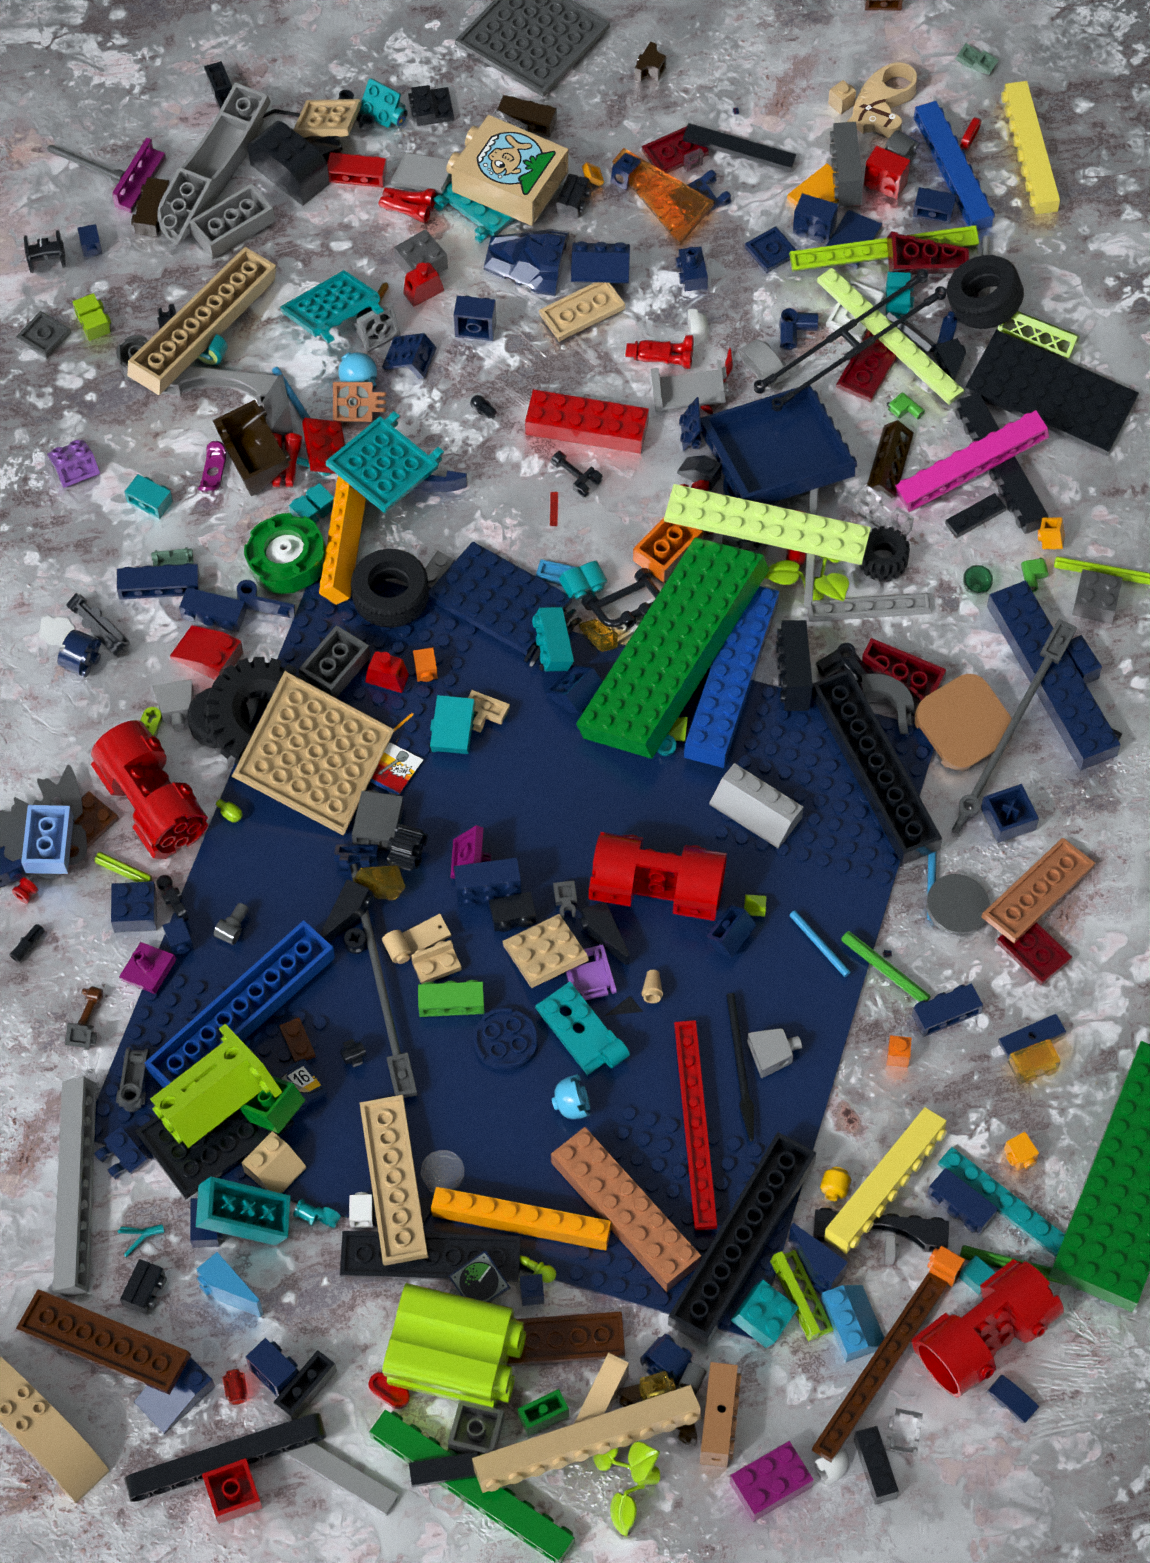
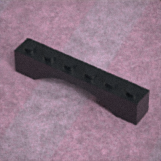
M831 1208L815 1209L813 1237L821 1243H828L824 1240L825 1230L840 1211H833ZM889 1213L882 1215L880 1218L876 1217L870 1231H883L904 1237L917 1245L923 1252H933L935 1248L940 1249L941 1245L948 1249L949 1221L940 1217L923 1219L918 1215L899 1217L898 1214Z

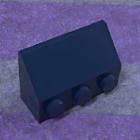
M584 241L572 243L571 282L629 283L630 244L623 242L615 244L605 242L587 243Z

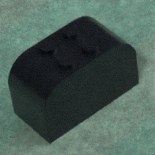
M282 121L273 123L248 144L250 165L302 206L330 184L328 166L319 150Z

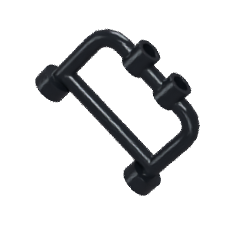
M641 568L634 575L636 583L600 600L594 593H588L582 598L581 603L586 610H592L605 626L619 627L625 624L627 628H631L636 624V618L640 616L644 618L653 602L649 604L644 602L639 605L638 609L632 612L625 611L617 619H609L601 608L644 587H647L655 599L660 591L651 581L652 574L649 570Z

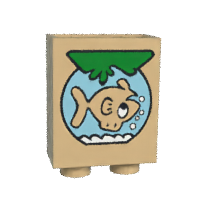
M488 115L480 127L473 125L470 128L465 139V149L462 153L454 152L446 168L447 173L452 175V192L533 226L568 174L569 149Z

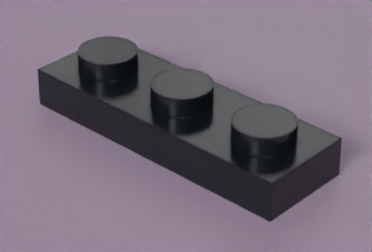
M993 493L948 518L945 521V525L957 539L1005 512L1006 506Z

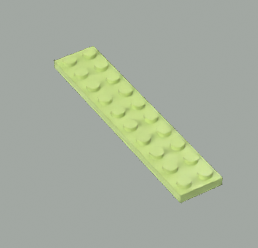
M677 484L673 485L664 516V522L862 565L871 527Z

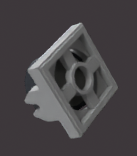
M390 301L380 306L384 311L378 315L373 312L371 307L365 308L357 314L356 322L353 323L354 330L362 340L367 352L400 334L395 311Z

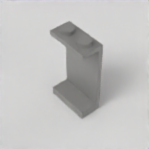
M717 360L718 370L660 377L659 368H652L651 376L655 410L664 411L688 408L689 404L696 397H699V406L726 403L725 395L729 394L728 383L723 382V379H727L726 367H722L721 360Z

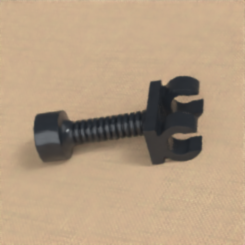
M557 451L551 458L550 463L556 468L563 467L577 478L573 483V490L577 491L580 496L586 497L590 489L585 483L590 479L594 484L598 485L602 481V474L594 470L592 466L583 474L566 461L567 456L563 452Z

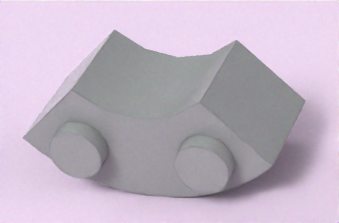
M756 339L738 350L745 368H748L758 380H763L772 373L775 374L787 366L783 360L780 361L766 341L762 342ZM787 371L767 387L771 388L788 378Z

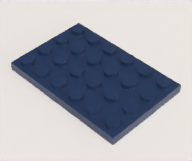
M473 541L429 590L428 599L527 655L531 646L536 643L537 632L536 628L533 627L532 619L538 609L563 607V610H565L572 602V598H569L565 592Z

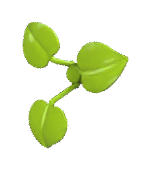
M818 556L824 559L820 577H814L813 600H822L825 594L844 602L849 588V579L839 573H831L828 576L824 575L828 560L834 563H838L840 560ZM782 560L769 567V572L765 579L782 585H790L795 583L800 576L805 588V577L799 571L798 563Z
M635 1442L631 1446L628 1454L629 1464L615 1459L618 1448L612 1449L605 1454L593 1456L596 1467L601 1471L609 1470L612 1463L629 1468L634 1482L638 1484L625 1490L624 1494L616 1493L611 1501L610 1515L616 1529L624 1536H628V1531L632 1527L637 1513L635 1500L629 1494L638 1489H644L645 1485H656L660 1480V1470L657 1466H654L660 1451L644 1442Z

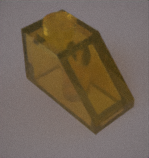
M398 866L361 868L353 878V882L369 888L377 899H397L405 889Z

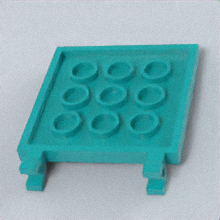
M452 181L447 184L442 194L439 193L434 198V202H436L434 208L438 212L443 210L449 203L479 227L475 229L477 234L475 240L480 244L487 236L498 235L515 220L508 215L452 192Z
M345 270L280 306L282 314L314 337L322 336L327 343L335 340L329 332L330 328L339 326L344 320L356 316L363 309L371 307L377 315L384 311L378 304L381 300L378 292Z
M395 411L385 420L381 416L378 417L326 460L327 467L384 513L437 470L439 463L442 461L440 456L444 454V451L439 447L430 455L426 454L395 429L398 425L396 420L400 417Z

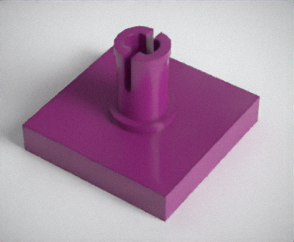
M476 825L453 839L450 878L455 879L454 866L491 861V854L482 851L483 827Z
M140 942L119 978L125 983L156 994L177 958L174 954Z

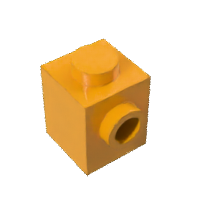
M1042 518L1041 527L1038 529V541L1042 542V548L1063 549L1065 539L1063 518Z
M1025 1131L1006 1141L1004 1147L1007 1153L1006 1158L1012 1166L1015 1165L1018 1171L1023 1168L1027 1170L1037 1163L1039 1152Z

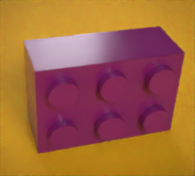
M788 1441L731 1474L729 1483L754 1522L811 1489L814 1479L791 1442Z

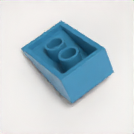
M218 1252L196 1269L198 1274L196 1279L200 1283V1289L206 1296L210 1294L219 1302L258 1317L264 1315L260 1300Z

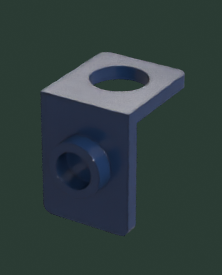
M625 153L612 166L610 182L626 190L628 188L629 176L640 165L641 160ZM616 174H619L623 177L624 183H621L616 179Z

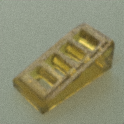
M597 619L579 624V629L601 652L617 648L618 633Z

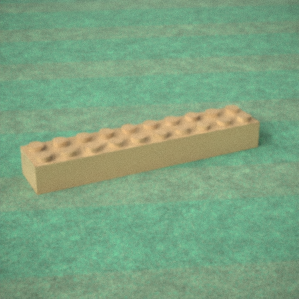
M244 247L128 360L127 376L160 395L211 345L216 334L221 335L275 281L276 265Z

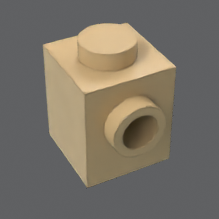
M842 80L830 89L828 104L842 115L854 106L856 90L852 85Z

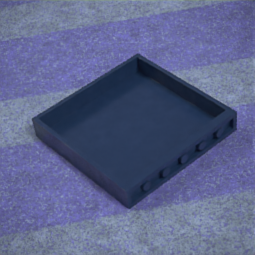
M811 386L795 395V398L783 405V409L779 412L772 409V400L776 397L781 398L797 388L700 418L701 434L715 460L722 464L721 471L736 498L770 504L855 476L856 458L851 456L848 444L842 441L839 429H835L832 417L827 415L824 403H820L817 391H813Z

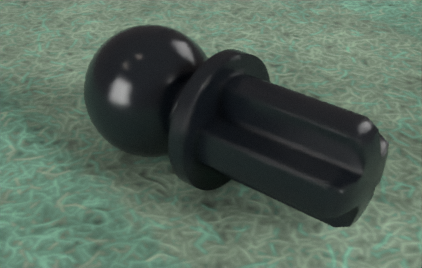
M475 395L471 398L470 405L474 410H477L480 415H484L488 419L495 418L497 411L488 400H485L481 395Z

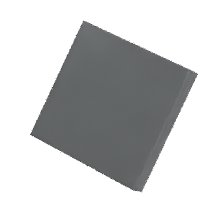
M40 311L16 336V339L47 359L71 334V329Z

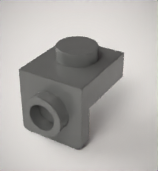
M70 1022L67 1024L65 1045L83 1047L85 1050H90L92 1045L96 1044L97 1032H94V1026Z

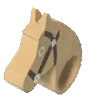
M896 62L876 71L863 85L854 104L853 116L847 122L856 121L857 130L863 134L865 132H876L887 138H890L896 130L902 131V119L899 115L891 113V109L910 101L915 96L917 90L915 70L906 63ZM895 77H902L911 82L909 86L903 89H893L886 86L885 83Z

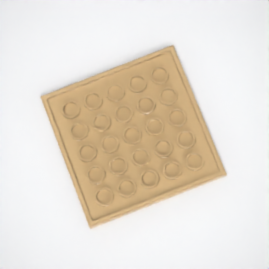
M285 671L232 777L344 835L359 805L361 791H366L395 729Z

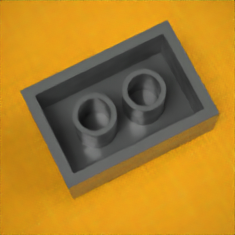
M336 625L299 668V674H303L309 681V684L337 698L371 658L369 645Z

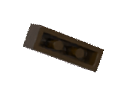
M503 95L496 111V117L528 132L550 137L557 121V108Z
M147 177L146 183L142 184L141 198L136 203L137 211L136 214L132 215L131 225L134 226L135 234L158 237L160 231L157 217L158 207L170 184L169 180Z

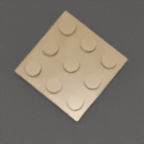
M306 100L293 130L304 138L310 136H349L362 106L361 100Z
M560 914L502 941L504 948L531 988L589 961L587 953Z

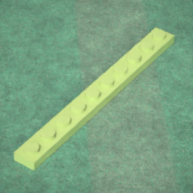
M830 268L818 277L817 282L855 318L874 307L833 268ZM878 310L860 321L873 335H876L892 324ZM897 327L879 338L889 350L948 405L963 395L964 389Z

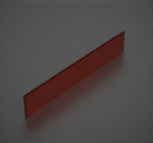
M551 492L550 526H557L558 492Z

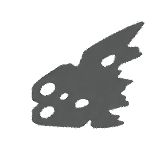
M67 765L57 785L48 778L44 780L37 779L43 799L42 801L35 800L33 805H52L51 800L55 797H60L62 806H70L74 816L71 845L79 848V854L69 858V865H75L87 855V838L82 826L74 824L75 820L83 813V807L76 776L72 767ZM14 797V805H12L11 811H0V848L5 846L4 856L11 861L21 859L22 861L27 808L30 804ZM35 873L41 877L48 879L54 878L57 875H59Z

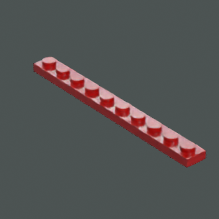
M696 1020L674 1022L695 1231L717 1229Z

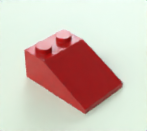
M191 625L171 653L170 658L216 680L218 675H222L225 668L231 664L235 666L243 654V648L240 640L224 632Z

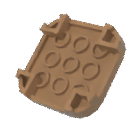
M964 674L926 696L917 706L914 723L917 729L921 728L941 757V764L945 768L949 767L963 772L993 754L1012 718L982 677L975 674Z

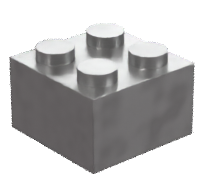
M426 229L394 247L395 261L406 274L416 269L417 264L427 262L433 266L438 274L448 269L446 252Z
M1083 569L1072 615L1112 624L1122 578Z
M459 1400L448 1440V1449L458 1454L477 1452L478 1456L495 1451L505 1419L504 1410Z

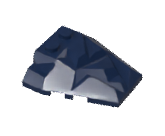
M547 229L491 236L484 270L503 279L507 277L513 279L515 284L519 286L524 284L530 287L534 293L556 296L559 268L563 251L567 247L569 232Z

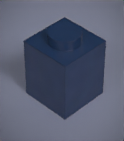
M96 224L78 227L83 256L88 257L102 254Z
M183 918L162 925L172 954H184L193 948Z
M542 1274L519 1276L522 1306L545 1304Z

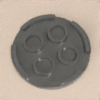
M950 874L939 878L931 886L927 895L926 908L930 919L941 930L968 935L976 932L985 923L986 920L982 918V914L990 906L986 891L976 880L961 874Z

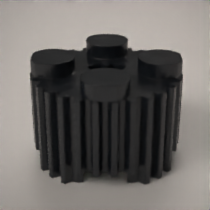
M397 824L395 837H390L387 849L390 850L386 863L410 871L414 868L418 869L422 863L423 858L421 855L423 846L427 844L428 834L414 827Z

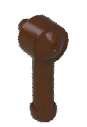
M94 986L89 989H82L81 994L86 996L88 1002L77 1024L87 1025L95 1005H98L103 999V989Z

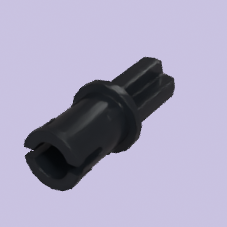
M39 924L34 925L25 937L20 938L18 945L9 954L10 957L17 963H20L24 956L35 948L33 945L44 934V928Z

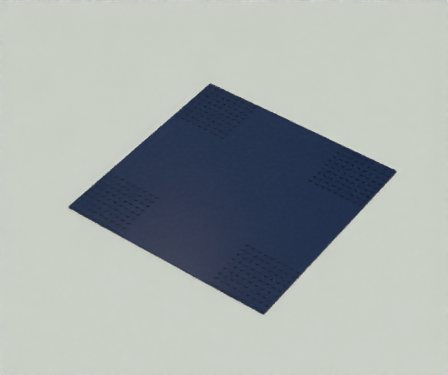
M321 575L315 583L306 587L277 659L281 660L280 666L286 668L288 664L296 668L295 675L299 677V668L336 625L369 645L371 658L339 694L337 699L393 729L411 713L413 714L410 719L392 734L389 743L423 759L399 794V796L403 797L404 802L400 824L423 830V833L428 834L427 844L423 846L421 855L423 858L422 863L418 869L414 868L412 871L387 864L390 850L378 848L377 863H370V875H361L360 862L349 863L348 875H340L339 862H334L336 844L353 845L352 832L357 809L345 834L341 835L232 777V774L237 764H234L220 798L226 803L231 802L238 806L242 811V818L238 822H230L220 813L221 809L216 807L182 890V899H180L189 918L184 923L190 935L193 948L184 954L175 955L177 960L156 994L142 989L96 1101L94 1142L107 1145L104 1139L121 1126L145 1157L155 1160L137 1136L135 1130L157 1116L152 1110L155 1105L150 1098L161 1091L163 1087L147 1073L145 1105L135 1112H129L123 1107H119V1103H116L117 1091L120 1090L126 1048L131 1047V1050H145V1048H149L151 1057L303 920L320 935L346 880L353 881L350 865L358 864L362 883L367 884L375 894L373 905L368 908L400 1051L401 1054L408 1053L417 1095L404 1098L419 1198L434 1197L436 1187L601 1219L551 1163V1153L586 1127L698 1251L702 1260L777 1132L814 1150L870 964L843 943L841 939L846 932L850 931L874 950L900 864L896 852L811 696L809 711H784V703H780V690L782 688L753 680L724 768L684 758L685 743L710 672V668H708L678 717H687L685 742L676 741V750L670 756H662L656 752L653 759L583 738L576 725L583 712L579 714L567 712L544 693L565 671H540V659L531 668L529 665L534 654L526 663L524 661L526 655L430 600H428L422 614L415 618L414 621H411V623L395 628L376 626L359 615L353 602L352 591L350 599L337 605L320 595ZM382 580L373 587L372 591L378 596L392 598L404 593L408 586ZM574 631L568 634L574 659L572 665L592 667L601 680L604 681L625 648V645ZM433 648L438 679H433L429 682H417L413 650ZM376 651L381 653L388 652L391 656L401 658L404 661L409 677L402 693L365 682L368 667ZM473 690L510 704V709L502 724L486 719L481 732L473 730V724L469 754L432 752L430 748L432 736L430 727L431 720L434 719L437 695L468 698ZM265 698L260 700L249 728L255 731L270 700ZM874 713L920 796L934 747L921 728L917 729L915 724L912 723L911 726H908V734L900 735L898 719ZM734 763L803 806L802 819L779 848L709 805L721 779ZM369 782L366 791L374 790L381 794L391 793ZM477 825L483 827L482 851L491 854V861L510 858L518 859L521 893L531 892L536 912L535 924L526 928H512L507 932H495L489 905L479 904L471 908L458 907L455 879L450 878L453 839ZM601 832L617 835H636L643 838V850L653 849L660 853L671 852L682 856L685 845H697L701 848H706V850L727 853L725 876L717 917L721 918L730 905L744 909L745 894L766 896L765 917L750 915L756 927L733 958L717 953L706 938L709 934L707 927L709 925L714 927L715 921L673 914L674 901L635 895L631 902V907L607 903L630 955V961L628 965H625L605 949L616 993L612 994L610 988H607L608 995L586 1000V1002L608 1031L611 1030L616 1038H619L625 1044L630 1056L613 1068L604 1063L587 1076L535 1008L538 1003L568 983L566 972L531 988L504 948L502 941L560 914L561 905L556 906L553 883L574 881L577 903L573 905L576 908V916L572 917V912L566 910L563 920L583 949L600 945L589 936L587 929H582L579 918H582V909L601 903V901L589 900V885L591 876H593V859L597 840ZM242 903L248 907L249 911L241 922L242 931L236 944L232 945L214 937L217 923L221 919L225 920L227 917H230L237 904ZM796 910L851 971L847 977H844L793 921L789 916L791 912ZM173 912L170 922L178 919L175 912ZM441 914L452 935L443 941H452L453 949L462 970L432 982L435 984L447 981L463 983L468 980L483 982L484 1014L420 1017L418 985L421 983L413 967L412 957L403 964L394 963L382 942V938L393 930H400L403 933ZM361 917L329 943L334 948L335 959L243 1041L263 1063L270 1075L274 1076L295 1063L279 1025L298 1017L300 1018L316 1055L315 1058L306 1062L328 1093L326 1097L308 1104L305 1110L294 1114L291 1119L295 1125L279 1135L306 1166V1169L282 1194L290 1195V1201L295 1203L304 1199L305 1203L315 1208L320 1207L323 1209L328 1207L345 1218H349L350 1195L365 1192L368 1195H372L373 1198L360 1102L395 1096L386 1058L393 1055L368 945L366 944V948L362 953L352 954L347 951L344 936L349 929L359 928L364 932ZM164 935L159 949L172 954L167 938ZM593 955V956H589V957H588L589 961H587V962H585V963H583V964L590 963V962H594V961H595L594 955ZM649 970H657L660 973L663 996L657 1003H648L644 1001L642 996L645 978ZM728 993L735 994L749 1096L754 1104V1140L752 1142L749 1141L739 1107L741 1094L726 997ZM629 996L643 1011L605 1016ZM564 1006L560 1008L561 1015L569 1016L572 1014L569 1007ZM498 1008H513V1010L529 1016L534 1022L538 1034V1045L533 1057L525 1065L513 1070H497L487 1066L478 1058L473 1046V1031L482 1019V1016L489 1011ZM695 1020L717 1229L697 1231L694 1229L674 1022ZM576 1023L573 1025V1030L576 1033L585 1031L582 1024ZM781 1028L784 1030L787 1039L799 1036L802 1048L792 1051V1063L761 1078L747 1042L748 1033ZM351 1039L356 1043L361 1042L366 1052V1057L362 1058L363 1064L354 1068L352 1064L346 1065L340 1053V1050L344 1048L343 1042ZM578 1074L581 1078V1081H578L580 1087L585 1086L590 1110L586 1112L590 1113V1116L575 1120L567 1119L559 1110L554 1109L552 1098L555 1097V1088L561 1080ZM130 1095L127 1097V1100H132L136 1096ZM242 1161L218 1177L263 1189L244 1172ZM802 1186L718 1330L754 1340V1338L734 1324L731 1319L754 1285L764 1280L773 1286L776 1273L770 1260L774 1254L783 1252ZM373 1198V1226L378 1227ZM432 1211L423 1225L424 1233L521 1236L520 1255L530 1258V1260L537 1262L538 1265L540 1262H543L544 1265L552 1266L556 1270L555 1281L668 1315L695 1272L693 1270L666 1292L612 1231L610 1232L607 1250L605 1251L432 1217ZM520 1262V1270L534 1274L535 1271Z

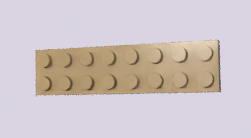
M403 1095L360 1102L383 1264L386 1266L428 1258Z

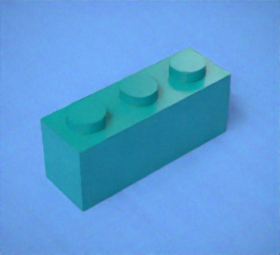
M563 607L539 608L535 616H533L532 624L536 628V643L540 647V662L544 666V671H568L574 659Z

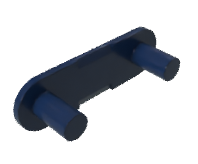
M952 311L948 312V315L943 318L937 345L953 340L957 318Z

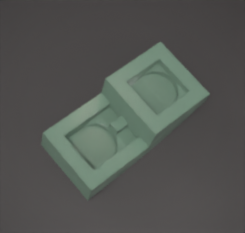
M965 43L955 58L961 64L988 75L999 61L985 50L980 53L967 43Z

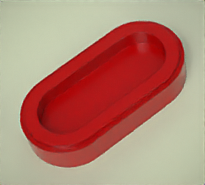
M977 117L972 119L962 138L960 148L964 150L970 148L980 129L981 119Z
M377 1372L370 1377L368 1385L373 1395L394 1409H402L408 1405L410 1401L408 1389L388 1385L387 1376H384L383 1372Z

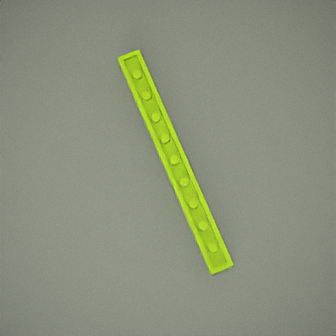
M976 225L911 234L915 238L929 239L937 243H946L964 248L979 245ZM887 238L790 251L792 272L888 259Z

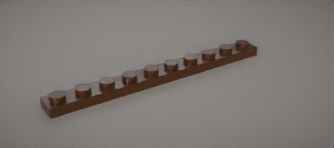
M928 1272L812 1447L813 1452L832 1463L911 1343V1339L914 1338L947 1288L948 1283Z

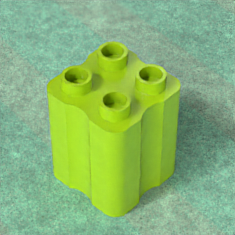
M405 1283L385 1354L382 1372L384 1376H387V1383L391 1386L457 1402L462 1400L496 1409L498 1400L509 1403L512 1395L515 1376L512 1375L513 1367L507 1366L509 1356L520 1358L526 1339V1331H523L524 1322L517 1321L514 1318V1309Z

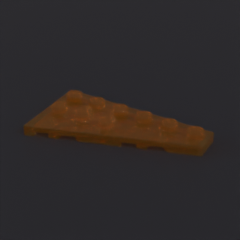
M623 148L612 161L613 165L625 153L641 160L640 165L630 174L628 184L675 241L681 245L714 206V201Z

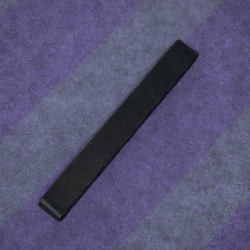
M310 1414L132 1473L124 1478L129 1499L131 1502L145 1500L204 1480L202 1474L245 1458L248 1465L319 1442L325 1439L327 1435L321 1414Z

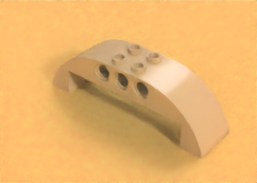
M0 1356V1425L57 1481L60 1489L76 1504L109 1472V1469L67 1420Z

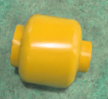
M832 1167L824 1172L820 1190L825 1194V1198L830 1201L843 1199L848 1194L852 1179L848 1175L847 1170L840 1167Z

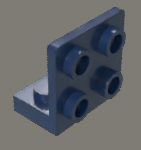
M425 333L396 336L391 343L382 367L385 370L408 367L418 379H423L437 347Z

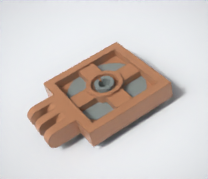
M333 382V421L373 422V412H386V408H378V404H386V400H378L379 397H386V392H373V382Z

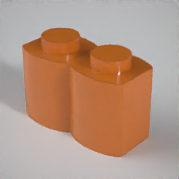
M941 1245L940 1249L935 1248L933 1250L927 1267L930 1268V1273L953 1287L959 1278L966 1259Z

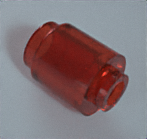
M239 1369L227 1371L226 1375L222 1377L226 1400L229 1401L230 1405L245 1403L248 1396L245 1373L240 1372Z

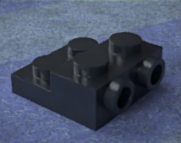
M430 85L411 87V93H408L409 103L414 106L411 108L412 119L417 121V126L454 121L448 87L431 90Z

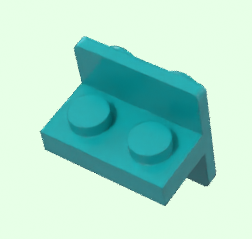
M370 78L359 112L362 115L371 114L374 116L375 122L389 128L392 124L391 117L395 109L400 106L405 108L406 105L400 102V92Z

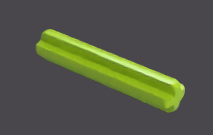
M98 852L95 856L96 864L135 882L152 881L151 875L105 853Z

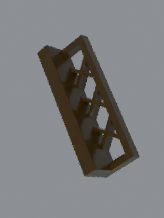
M899 420L884 425L866 486V490L872 494L881 490L891 499L896 497L897 490L895 485L901 480L914 434L913 431ZM901 432H903L906 435L904 442L901 437ZM897 446L899 447L901 453L900 458H898L896 452ZM893 462H894V465H895V468H896V473H895V474L893 473V470H892V467H891V465H892ZM887 479L890 480L891 489L886 486Z

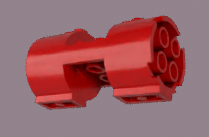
M131 720L121 723L98 739L91 751V757L94 760L91 766L111 795H126L135 808L133 813L135 824L132 827L152 858L167 859L170 855L176 853L175 849L184 845L187 847L192 845L204 834L208 827L206 821L209 818L197 802L192 788L187 783L170 782L169 775L163 770L167 761L165 751L161 747L159 739L151 734L144 722Z
M601 832L597 840L593 859V876L590 879L589 900L631 907L634 896L641 895L674 901L673 914L715 921L723 888L727 853L706 850V848H701L697 845H685L682 856H678L671 852L660 853L653 849L643 850V838L636 835H617Z
M1012 1259L980 1285L982 1298L984 1299L963 1317L955 1314L949 1316L945 1312L911 1339L913 1349L935 1381L950 1395L959 1398L974 1385L993 1375L996 1370L994 1356L1003 1346H1008L1014 1337L1024 1343L1032 1342L1035 1338L1041 1337L1048 1329V1326L1063 1315L1064 1308L1059 1296H1053V1292L1048 1286L1050 1284L1049 1281L1039 1270L1026 1261L1021 1263Z

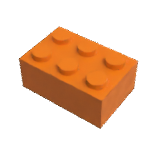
M663 518L633 548V561L642 568H647L654 577L665 583L695 537L703 539V531L664 522Z

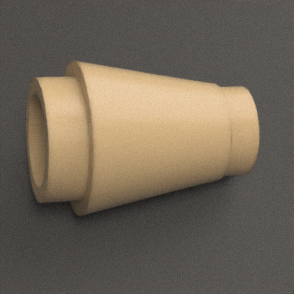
M657 970L647 971L642 996L644 1001L648 1003H657L663 996L660 973Z

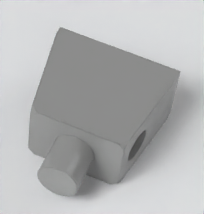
M192 679L153 685L155 698L163 721L172 722L173 729L184 728V720L187 719L189 704L194 699Z
M781 1028L748 1033L747 1042L761 1078L790 1065L793 1060L792 1051L802 1048L799 1036L787 1039L784 1030Z

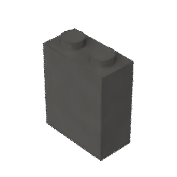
M374 790L361 791L352 832L353 845H378L380 849H387L390 837H395L396 826L401 823L404 809L403 797L394 793L381 794Z

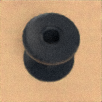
M56 230L57 241H49L48 238L37 239L36 244L30 245L28 236H24V249L30 273H34L33 262L45 260L44 255H47L48 260L60 258L62 268L66 267L65 249L59 230Z

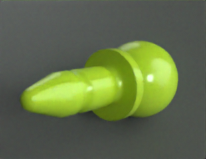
M520 1255V1262L535 1271L534 1275L542 1274L544 1283L554 1281L556 1270L552 1266L544 1265L543 1262H540L538 1265L537 1262L530 1260V1258Z

